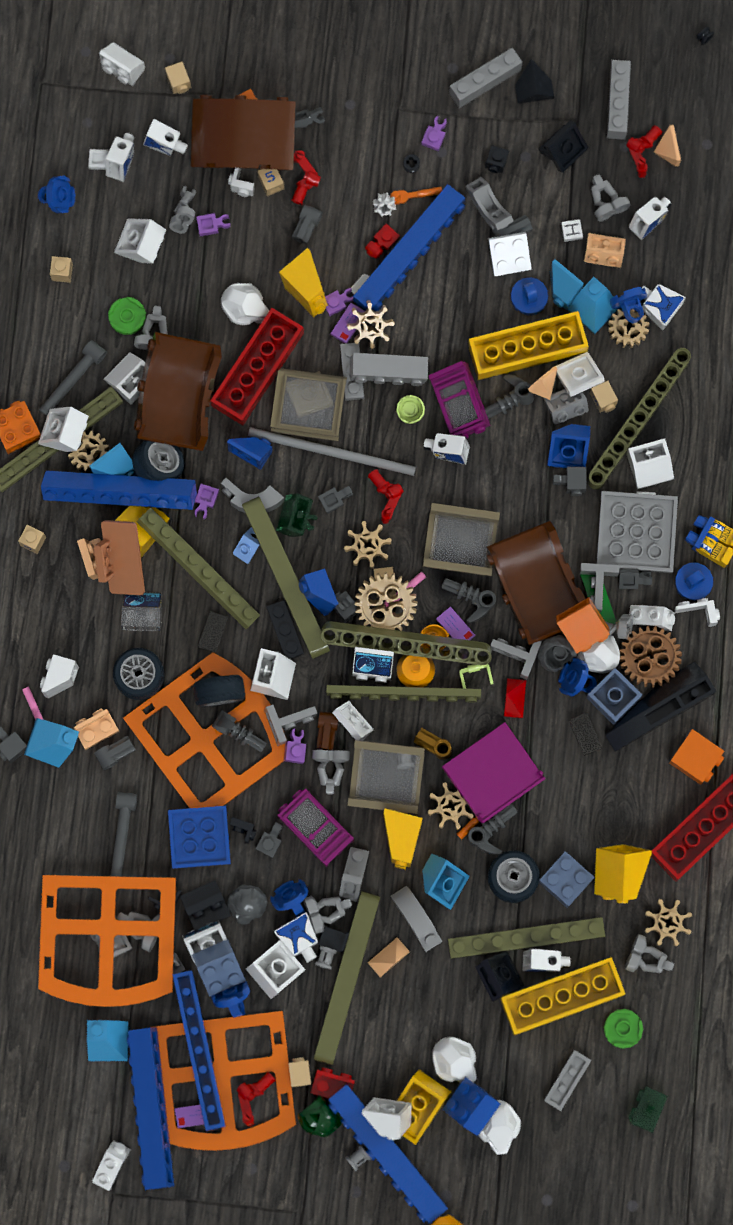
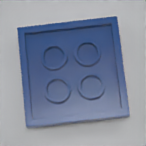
M226 806L168 810L172 869L231 864Z

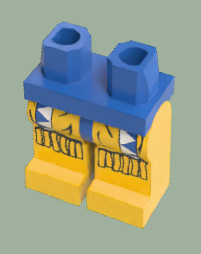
M698 515L693 525L702 531L698 535L690 530L685 541L693 546L692 550L725 568L733 556V529L711 516L708 519Z

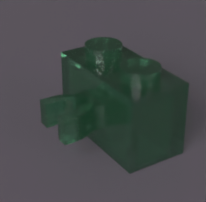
M298 493L286 495L276 531L289 537L303 536L305 529L314 530L315 526L310 525L307 521L308 519L317 520L318 517L309 515L313 500Z
M644 1087L643 1090L640 1089L636 1097L638 1101L636 1109L632 1107L628 1116L631 1119L629 1124L653 1133L668 1096L648 1087Z

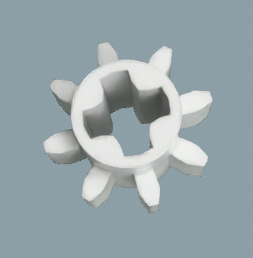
M388 192L386 194H378V199H373L374 212H379L381 217L383 215L391 216V211L396 210L395 197H390Z

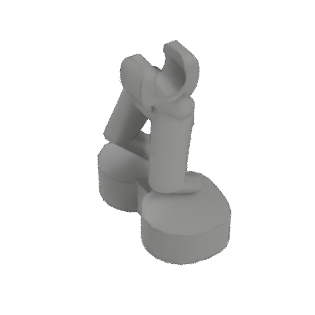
M599 174L593 177L594 186L591 190L594 205L600 206L594 214L599 222L610 218L614 214L622 213L630 207L631 203L628 198L618 197L617 192L607 180L603 181ZM604 190L611 197L612 202H601L600 191Z
M186 186L180 192L182 198L174 210L176 215L171 217L169 228L172 231L180 234L187 231L195 217V211L189 208L188 204L195 196L196 190L186 191Z
M154 306L153 314L147 315L142 329L143 334L135 337L134 346L136 348L147 350L149 339H153L149 332L153 323H158L160 333L168 334L166 317L162 315L160 306Z
M623 614L614 624L606 622L610 630L609 636L616 630L619 639H628L629 634L632 633L633 615Z
M312 750V759L321 762L317 768L320 784L326 786V794L332 795L334 794V786H339L344 768L341 763L350 760V751ZM330 761L334 762L336 767L333 779H328L325 770L327 763Z
M312 896L304 899L315 934L324 932V922L332 924L345 916V909L352 906L350 899L341 901L339 896L322 898L318 903ZM324 906H336L337 910L329 917L319 914V910Z
M130 912L128 916L119 913L117 919L123 921H158L160 915L158 914L151 920L148 915ZM132 936L135 940L142 939L141 949L147 952L153 949L157 941V936Z
M637 934L627 959L625 970L633 973L639 965L644 972L661 973L663 969L667 971L672 970L674 963L666 960L667 955L653 946H646V937ZM643 953H650L658 959L657 964H645L641 955Z

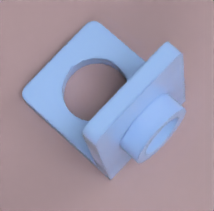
M252 527L243 534L233 552L236 557L247 564L260 546L258 539L251 535L255 534Z

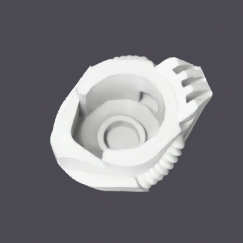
M252 284L230 285L225 289L221 297L223 311L230 321L235 324L250 325L252 322L260 324L269 312V309L262 301L263 296L261 292Z
M611 635L603 642L593 644L589 650L579 652L577 658L585 661L591 672L608 673L619 664L620 651L614 636Z
M446 1037L438 1041L432 1051L436 1075L448 1082L459 1081V1083H462L465 1077L472 1082L477 1080L474 1068L476 1053L471 1044L455 1037Z
M497 1100L501 1105L483 1128L479 1137L484 1142L489 1143L491 1149L497 1155L507 1154L512 1140L517 1138L521 1129V1120L511 1105L505 1101Z

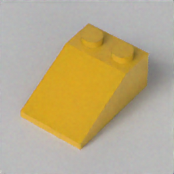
M418 1070L412 1076L397 1100L412 1103L411 1126L402 1136L415 1145L451 1093L450 1090L421 1070Z

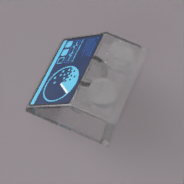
M163 593L124 594L121 618L122 629L161 631Z

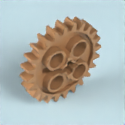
M647 626L646 631L643 632L640 627L638 634L632 631V638L628 637L626 639L628 643L622 642L624 649H620V654L623 656L620 657L619 662L624 663L621 664V669H626L624 671L625 676L631 674L630 681L636 678L637 685L642 681L644 682V687L651 683V686L654 688L655 682L662 686L663 679L669 682V676L675 677L674 671H679V666L676 664H681V659L678 658L682 656V652L678 651L680 644L674 645L676 638L670 639V632L665 635L664 628L657 632V626L654 627L653 631H650L649 626ZM654 642L661 644L658 648H654L651 645ZM637 648L643 650L641 654H635L633 651ZM651 654V656L654 658L650 659V657H647V655ZM661 659H665L668 661V663L665 665H660L658 661ZM646 665L650 669L648 671H642L640 670V667Z

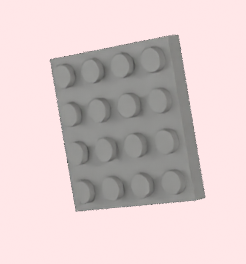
M601 491L596 564L620 565L619 569L673 573L678 496Z

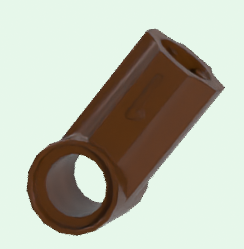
M319 713V733L316 745L319 750L333 751L335 731L338 728V720L333 713Z

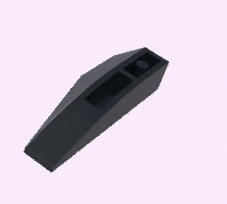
M694 661L675 672V677L669 676V682L663 679L662 686L657 684L605 736L616 752L710 698L716 693V689L705 672Z

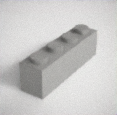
M511 48L450 85L449 94L457 106L461 108L521 71L522 61L514 49Z
M612 60L607 121L608 139L625 140L631 61Z
M353 353L350 357V380H355L357 383L374 381L376 384L392 382L394 385L411 383L412 386H421L428 380V357Z

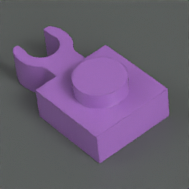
M436 116L434 120V128L428 126L421 145L439 151L446 132L441 130L446 127L447 120L445 119L443 124H438L439 116Z
M215 213L196 216L200 236L217 234L220 227L224 229L230 228V223L224 224L222 222L224 219H229V215H222L220 218H216Z
M351 288L346 289L341 295L337 290L325 296L328 304L326 311L329 317L346 309L345 302H353V297H347V293L352 292Z
M204 484L200 485L195 499V503L200 505L195 510V517H197L199 511H203V519L207 518V508H214L219 489Z
M292 729L290 731L292 741H287L285 744L284 761L303 764L305 761L306 744L301 743V739L304 737V731L301 730L300 736L297 737L294 734L295 729Z

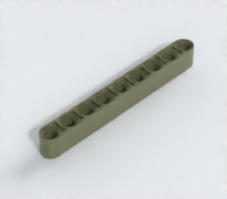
M679 348L675 351L591 470L588 477V485L592 489L603 487L684 372L691 359L688 349ZM678 355H683V356H685V357H686V361H684V362L679 361V360L677 359V356H678ZM673 370L676 376L670 377L666 371ZM657 385H662V386H664V387H665V391H663V392L657 391V390H656V386H657ZM652 400L655 405L648 407L645 401ZM641 415L644 421L637 422L634 417ZM630 430L634 435L626 437L624 431ZM619 445L623 448V451L615 452L613 447ZM608 460L612 463V466L607 468L602 462ZM595 475L600 476L602 481L595 483L592 477Z
M258 496L243 503V509L312 659L329 652L330 649L321 639V629L304 593L300 591L299 581L260 497Z
M333 621L324 623L321 630L322 641L331 645L391 651L396 654L476 665H487L492 658V649L485 642ZM332 630L335 634L327 635L325 631ZM352 633L354 636L347 638L344 634ZM366 635H369V636H371L373 639L370 640V641H367V640H365L363 637L366 636ZM389 638L392 640V642L385 643L383 642V639ZM409 641L411 645L405 646L402 642ZM427 643L430 647L425 649L421 645ZM447 646L449 650L442 651L440 647ZM467 649L469 652L466 654H462L459 652V650ZM481 651H485L488 654L486 656H480L478 653Z
M361 892L314 1056L316 1061L333 1065L380 896Z

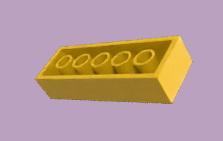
M579 311L470 338L468 341L478 380L583 354L588 351L589 347Z
M611 957L501 997L500 1000L513 1036L622 997L625 995V991Z

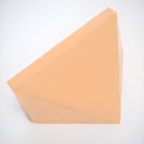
M670 125L654 153L676 167L679 166L681 158L674 125Z
M554 366L530 386L528 390L550 400L557 368Z
M397 937L373 957L368 964L379 977H382L410 951Z

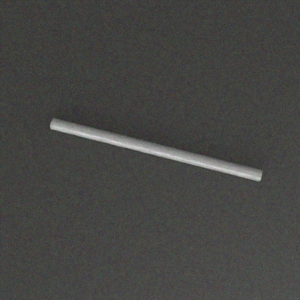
M250 427L248 433L249 437L264 438L269 442L414 476L416 470L415 466Z

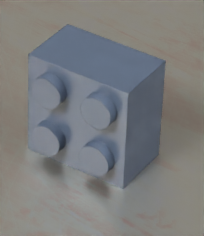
M616 668L587 695V699L613 725L642 697V694Z
M565 851L539 880V884L568 908L595 877Z
M228 939L192 954L209 996L246 981Z

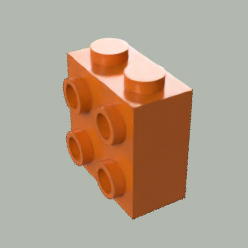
M16 401L5 410L0 409V439L7 454L40 439L41 434L25 401Z
M590 597L556 616L557 625L576 653L589 650L593 644L603 642L610 635L607 623Z
M692 729L669 764L702 785L704 781L708 783L714 773L711 772L715 765L719 767L724 757L722 754L724 750Z

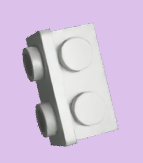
M347 701L333 711L337 720L342 723L355 740H365L374 730L350 701Z

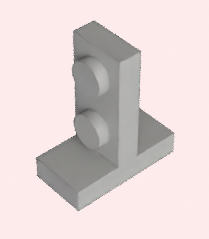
M581 563L580 574L595 575V577H591V588H594V596H590V599L599 613H601L604 576L618 577L620 565Z
M500 638L497 640L493 639L490 647L495 652L524 662L525 665L520 678L527 680L542 641L533 643L529 653L526 652L524 647L518 645L515 647L510 646L506 640Z
M274 705L267 706L264 710L277 746L285 744L287 741L282 728H285V730L296 727V723L301 721L303 724L309 723L317 715L315 706L280 719L277 716Z
M350 847L341 881L340 898L358 902L369 851Z

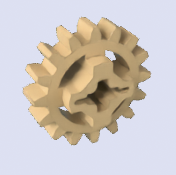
M618 309L617 315L612 314L611 318L613 320H609L608 324L612 326L608 329L609 333H613L611 339L616 338L617 345L622 342L623 348L626 347V344H629L630 348H633L634 343L639 346L641 343L640 339L645 341L646 336L644 334L649 333L647 329L649 322H644L647 316L644 315L639 320L640 324L630 323L631 329L627 334L629 322L626 318L621 320L625 316ZM631 309L630 315L633 318H638V312Z
M83 431V436L81 437V443L83 442V444L77 451H71L72 453L68 454L69 459H73L71 461L72 465L78 464V470L83 467L85 473H87L88 469H90L89 465L95 462L98 455L101 457L107 453L106 450L109 449V446L104 445L106 443L105 438L100 440L101 435L99 433L94 436L93 431H90L89 435H86L85 431ZM90 440L95 441L98 444H93L90 442ZM87 449L91 450L90 455H87ZM84 459L88 461V463L81 462L80 460Z

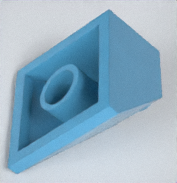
M554 259L550 270L553 302L558 307H563L567 310L582 290L584 283Z
M595 277L584 286L567 308L570 313L579 311L582 323L594 334L600 330L618 309H612L609 302L613 297L612 294Z
M120 443L89 465L92 474L136 475L132 460Z
M36 718L24 755L59 768L73 751L79 731Z
M431 854L422 870L425 893L451 910L470 876L448 860Z
M87 1020L88 1061H128V1021Z

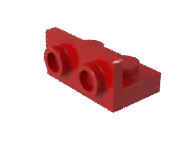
M322 1067L321 1071H316L311 1094L330 1098L346 1084L353 1090L355 1080H351V1075L341 1073L340 1076L332 1074L333 1070Z

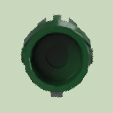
M321 1095L297 1116L303 1130L311 1135L328 1137L342 1124V1117L339 1113L335 1114L328 1106L329 1103Z

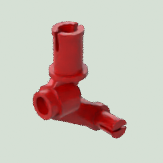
M655 125L645 136H641V138L632 137L627 143L640 178L646 176L648 169L646 159L641 154L644 149L652 148L656 139L662 135L661 129Z
M301 150L294 153V162L299 164L305 174L303 179L296 183L297 188L291 200L299 205L303 204L307 191L313 186L317 187L321 176H318V173L304 156L305 153Z
M375 469L368 475V478L377 487V492L385 494L389 500L381 513L382 523L387 524L392 519L393 512L404 491L400 484L386 482L378 469Z
M266 1072L258 1082L253 1084L242 1083L236 1090L242 1110V1120L248 1127H251V1124L254 1125L250 1101L255 1096H263V1092L276 1082L269 1072Z

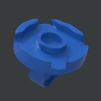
M54 176L51 178L47 186L39 190V201L48 204L55 213H68L69 207H73L75 202V189L70 186L68 182L70 179L66 176Z
M531 277L523 278L512 288L511 303L515 310L524 313V315H536L547 304L548 290L544 283L538 279Z
M642 287L626 290L619 298L615 295L609 301L612 309L622 308L626 320L630 323H637L644 315L640 301L647 297V292ZM631 309L638 312V318H633L630 315Z
M689 563L678 570L675 577V587L678 594L684 599L697 601L705 598L711 592L713 576L705 565Z
M573 658V662L571 664L566 663L560 673L558 682L561 683V688H559V691L567 696H575L580 691L590 693L596 687V679L588 675L589 668L585 661ZM589 678L590 685L587 688H584V685L587 679Z
M292 880L278 887L274 891L276 895L270 898L276 910L292 909L295 916L299 917L305 913L300 903L307 897L309 891L304 881L299 880V882L294 883Z
M245 981V983L242 982L212 995L211 999L218 1008L228 1007L234 1018L243 1016L245 1014L243 1000L248 997L250 987L247 981Z

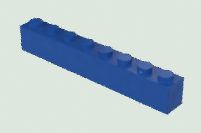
M447 184L355 293L353 302L366 311L368 308L366 302L370 300L372 303L371 309L379 311L383 305L382 301L386 297L389 298L395 291L394 287L396 284H401L405 280L407 271L409 269L413 270L416 267L418 258L421 255L425 256L430 249L429 245L433 241L436 242L442 235L441 231L452 224L455 214H460L466 206L464 205L465 197Z
M46 471L41 484L43 500L193 510L197 495L195 480L168 478L162 481H154L140 476Z
M193 971L173 974L205 1130L211 1131L224 1128L226 1124Z
M157 1028L128 1031L127 1044L130 1047L129 1064L132 1067L133 1073L131 1083L135 1091L133 1102L137 1110L135 1121L139 1128L137 1140L141 1147L142 1183L145 1186V1190L174 1187Z
M348 1084L344 1085L328 1099L331 1102L328 1104L335 1114L339 1112L343 1117L341 1122L347 1129L352 1128L356 1133L353 1137L360 1145L363 1143L368 1148L366 1153L370 1158L379 1161L381 1164L379 1169L385 1176L389 1174L392 1177L393 1181L391 1183L398 1192L402 1190L405 1193L404 1199L409 1206L412 1207L414 1205L419 1212L416 1214L423 1223L427 1221L431 1224L448 1209L397 1144L385 1136H380L362 1114V1110L366 1106Z

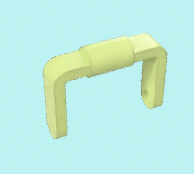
M472 664L468 665L467 668L461 669L459 675L463 689H466L463 673H472L483 668L487 669L490 684H494L489 665Z

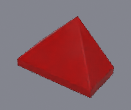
M507 678L504 717L523 718L526 680Z

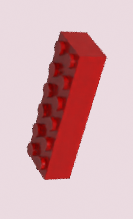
M271 308L210 400L211 407L243 426L278 374V370L282 368L303 336L304 327Z
M733 774L652 850L651 857L675 882L733 828Z

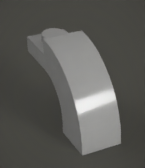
M482 177L465 186L479 213L492 229H503L514 221L511 214L497 201L489 183Z
M227 478L221 482L222 492L229 498L233 497L230 501L231 506L245 513L242 506L243 503L258 496L267 513L284 503V497L270 485L261 493L247 494L237 488Z
M407 886L390 896L426 952L442 942L431 920Z

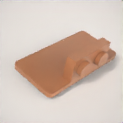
M104 520L101 523L103 540L97 543L93 550L96 559L98 582L106 583L108 581L109 590L112 594L143 595L145 587L137 524L127 521Z

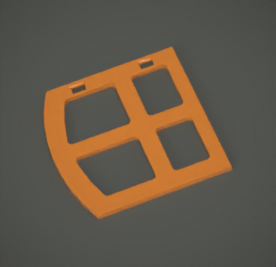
M213 652L123 717L189 808L224 806L284 762L285 744L277 746L264 712L265 708L271 704L264 694L250 691L252 680L232 663ZM200 668L203 674L194 680L190 675ZM211 672L219 676L240 675L243 678L245 701L228 714L236 718L234 723H237V721L240 722L252 712H256L263 723L270 741L272 752L241 775H237L214 745V740L220 737L222 733L211 726L207 729L201 728L180 699V695ZM152 703L155 709L146 715L142 710ZM164 706L171 710L191 737L188 743L170 756L164 755L143 726V722ZM198 752L205 756L225 783L221 790L204 802L198 801L177 772V768Z
M43 875L38 989L69 1002L101 1007L140 1004L172 993L176 878ZM58 889H101V918L99 920L58 919L56 916ZM118 889L159 890L161 892L160 919L158 921L116 920V891ZM47 896H54L53 908H47ZM58 934L100 936L99 985L97 989L72 985L54 977L55 939ZM116 936H157L159 938L158 979L156 981L132 988L113 989L114 938ZM45 957H51V969H44Z
M283 1011L244 1015L235 1018L204 1020L205 1031L211 1033L214 1055V1062L212 1064L226 1127L222 1128L219 1134L193 1132L176 1127L172 1085L195 1081L192 1066L170 1068L167 1038L185 1035L183 1023L150 1027L157 1028L170 1144L196 1150H230L264 1142L296 1125ZM263 1025L270 1027L272 1056L239 1061L228 1060L225 1037L227 1030ZM280 1032L282 1044L275 1045L274 1033ZM274 1072L279 1115L255 1127L237 1131L231 1078L233 1076ZM287 1093L289 1106H282L281 1094Z

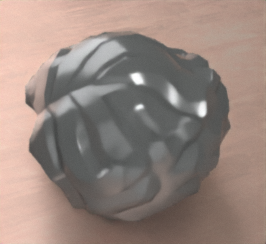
M563 635L546 638L538 650L541 666L545 670L552 672L563 669L566 662H571L573 658L578 656V653L575 652L567 638Z
M241 885L229 894L227 900L228 910L236 918L237 923L242 925L249 924L253 919L260 918L266 911V895L259 887Z

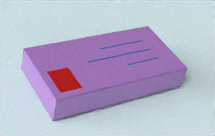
M352 303L349 304L331 332V336L345 344L349 342L357 330H348L347 323L353 324L358 320V316L352 313V308H356L360 313L365 312Z
M451 606L436 618V621L449 633L451 638L472 640L475 637V634Z
M200 1105L175 1108L178 1128L204 1124Z

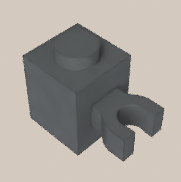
M567 467L566 475L553 476V485H566V493H571V496H581L582 493L586 492V467Z
M347 591L335 594L338 605L334 608V611L346 623L358 614L356 609L359 606L355 605V601Z
M0 726V738L3 741L0 743V757L4 762L8 759L12 763L25 753L27 745L16 732L8 736Z

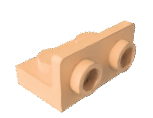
M589 233L584 262L621 268L626 239Z
M83 538L77 542L88 577L95 580L98 579V575L96 574V559L93 550L94 546L101 539L96 538L88 541Z
M99 709L92 714L93 717L87 720L83 718L75 723L76 726L73 729L79 731L78 737L85 750L120 732L107 709L104 711Z

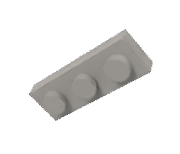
M359 343L340 344L343 377H347L345 401L364 399L363 383L350 380V357L353 353H360Z
M574 1050L544 1102L561 1111L591 1060Z

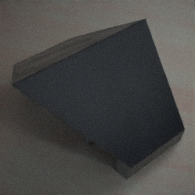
M531 59L515 84L518 104L554 99L552 80Z

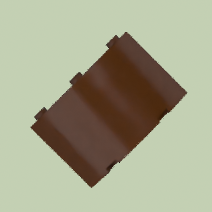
M200 95V99H193L191 167L249 169L259 168V165H261L260 169L293 170L295 101H288V97H277V100L246 99L244 95H235V99H211L210 95Z
M155 332L153 339L148 341L147 350L149 351L142 380H139L137 385V391H140L137 419L134 423V430H137V438L203 451L208 439V417H205V408L210 406L212 390L209 389L211 378L215 379L222 359L221 346Z
M551 521L487 546L489 552L486 555L490 566H494L504 592L502 594L505 605L509 604L520 627L518 631L522 640L526 638L528 644L531 645L562 632L556 623V616L585 600V597L574 582L575 577L569 564L566 563L562 552L564 551L557 531Z

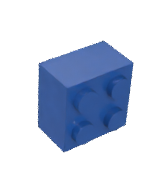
M465 1077L443 1110L464 1128L478 1136L501 1103Z

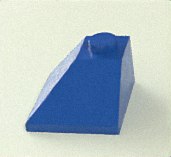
M570 424L552 431L547 466L561 468L586 467L590 426Z
M256 437L236 438L227 441L229 452L260 470L273 451L272 446H270L271 443L264 438H261V440Z
M325 569L305 574L299 580L300 591L304 593L305 598L324 616L328 615L338 605Z

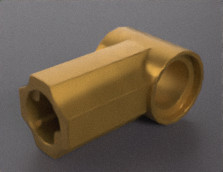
M421 728L414 740L415 744L425 748L439 759H447L452 753L451 745L447 740L441 739ZM439 746H447L448 751L445 754H440L437 751Z

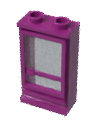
M460 361L428 375L450 435L463 436L468 439V435L473 433L480 434L486 431L485 428L491 426L468 363Z
M307 789L299 790L293 795L292 798L294 800L289 805L285 803L278 810V818L327 867L336 856L343 852L347 845L354 841V838Z

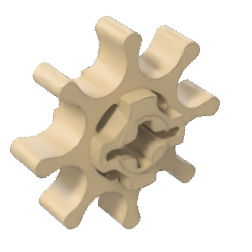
M368 300L366 302L368 308L365 312L360 313L356 308H352V313L358 316V320L353 324L347 323L348 330L357 329L359 331V334L354 338L355 344H358L362 338H368L370 340V348L373 349L375 347L373 342L376 337L381 336L385 341H389V336L383 333V329L386 326H394L395 323L393 319H382V315L387 312L386 305H383L379 311H373L371 309L372 303ZM366 321L370 324L374 323L375 328L371 325L367 326Z
M363 521V532L361 534H354L351 530L348 531V536L353 537L355 543L352 546H345L344 551H355L358 556L353 561L354 566H357L361 559H367L370 562V569H374V557L380 556L385 561L388 560V555L381 551V547L385 544H391L392 540L391 538L386 540L379 538L378 534L383 528L381 524L378 525L377 530L370 532L366 528V522ZM371 542V547L366 549L364 543L368 544Z
M444 782L442 784L445 790L443 796L437 797L433 793L429 796L430 799L437 801L438 807L434 810H429L428 815L431 816L434 813H438L442 816V822L439 824L441 829L447 820H452L456 825V830H459L461 827L458 823L459 817L467 816L469 819H472L473 814L466 812L465 805L467 803L461 797L459 791L450 792L447 788V783ZM449 802H452V804H458L457 806H455L454 811H451L450 808H446Z
M660 899L657 902L660 906L658 914H652L650 911L645 913V916L651 917L654 920V926L646 928L645 933L650 931H657L660 938L656 943L657 946L662 944L663 938L670 937L673 940V945L676 947L679 945L676 939L678 932H684L687 935L691 934V930L683 927L682 921L685 918H690L692 914L690 912L686 915L678 914L677 906L680 904L679 900L674 902L672 909H667L663 905V900ZM669 918V919H671V922H670V923L673 924L674 926H671V925H670V926L667 928V927H665L666 923L663 922L662 920H665V921H666V920Z

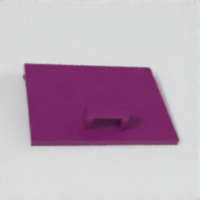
M506 722L442 766L481 823H485L546 779L543 776V772L538 770Z

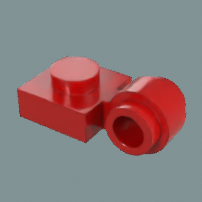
M385 224L374 236L373 239L376 242L371 241L365 247L366 253L370 257L377 259L383 253L381 248L383 247L388 251L397 242L400 235L389 225Z

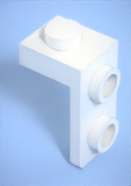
M235 168L234 174H230L228 182L231 185V191L243 197L253 196L255 191L254 183L238 180L241 168Z
M708 598L699 599L697 603L692 604L689 601L680 602L674 609L675 613L705 609L708 627L716 626L717 620H720L719 610L715 609L714 600L708 601Z
M630 606L629 614L633 615V625L658 626L661 629L664 628L665 631H672V626L675 623V612L661 606Z
M113 1141L107 1149L92 1182L109 1191L131 1149L122 1143Z

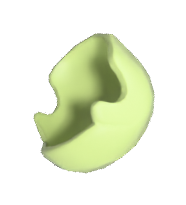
M407 395L401 398L397 403L396 409L399 419L408 424L420 421L425 413L424 402L414 395Z

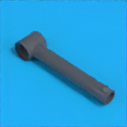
M94 340L87 343L82 351L84 357L50 395L49 399L39 408V411L45 416H48L50 409H54L93 362L98 365L107 355V351Z
M117 793L116 809H119L110 877H122L131 811L136 810L137 794Z

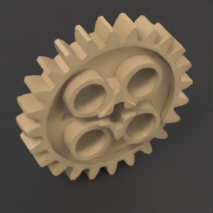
M385 572L384 577L377 573V579L370 576V583L364 580L363 585L365 588L359 586L358 590L362 594L357 593L356 598L359 600L355 601V605L360 606L356 609V613H362L359 616V620L365 619L364 626L370 624V627L391 630L398 628L400 631L403 629L402 624L408 627L409 622L407 619L413 620L414 618L410 613H416L417 610L413 608V606H417V601L413 600L416 598V594H411L413 587L407 588L409 581L407 580L402 583V576L395 579V573L388 577L387 572ZM394 588L398 591V594L392 596L388 593V590ZM376 593L379 595V599L371 600L369 595ZM383 600H386V602L389 603L388 607H386V605L383 604ZM399 606L403 609V612L397 614L393 611V608ZM381 611L385 616L383 618H376L374 613Z

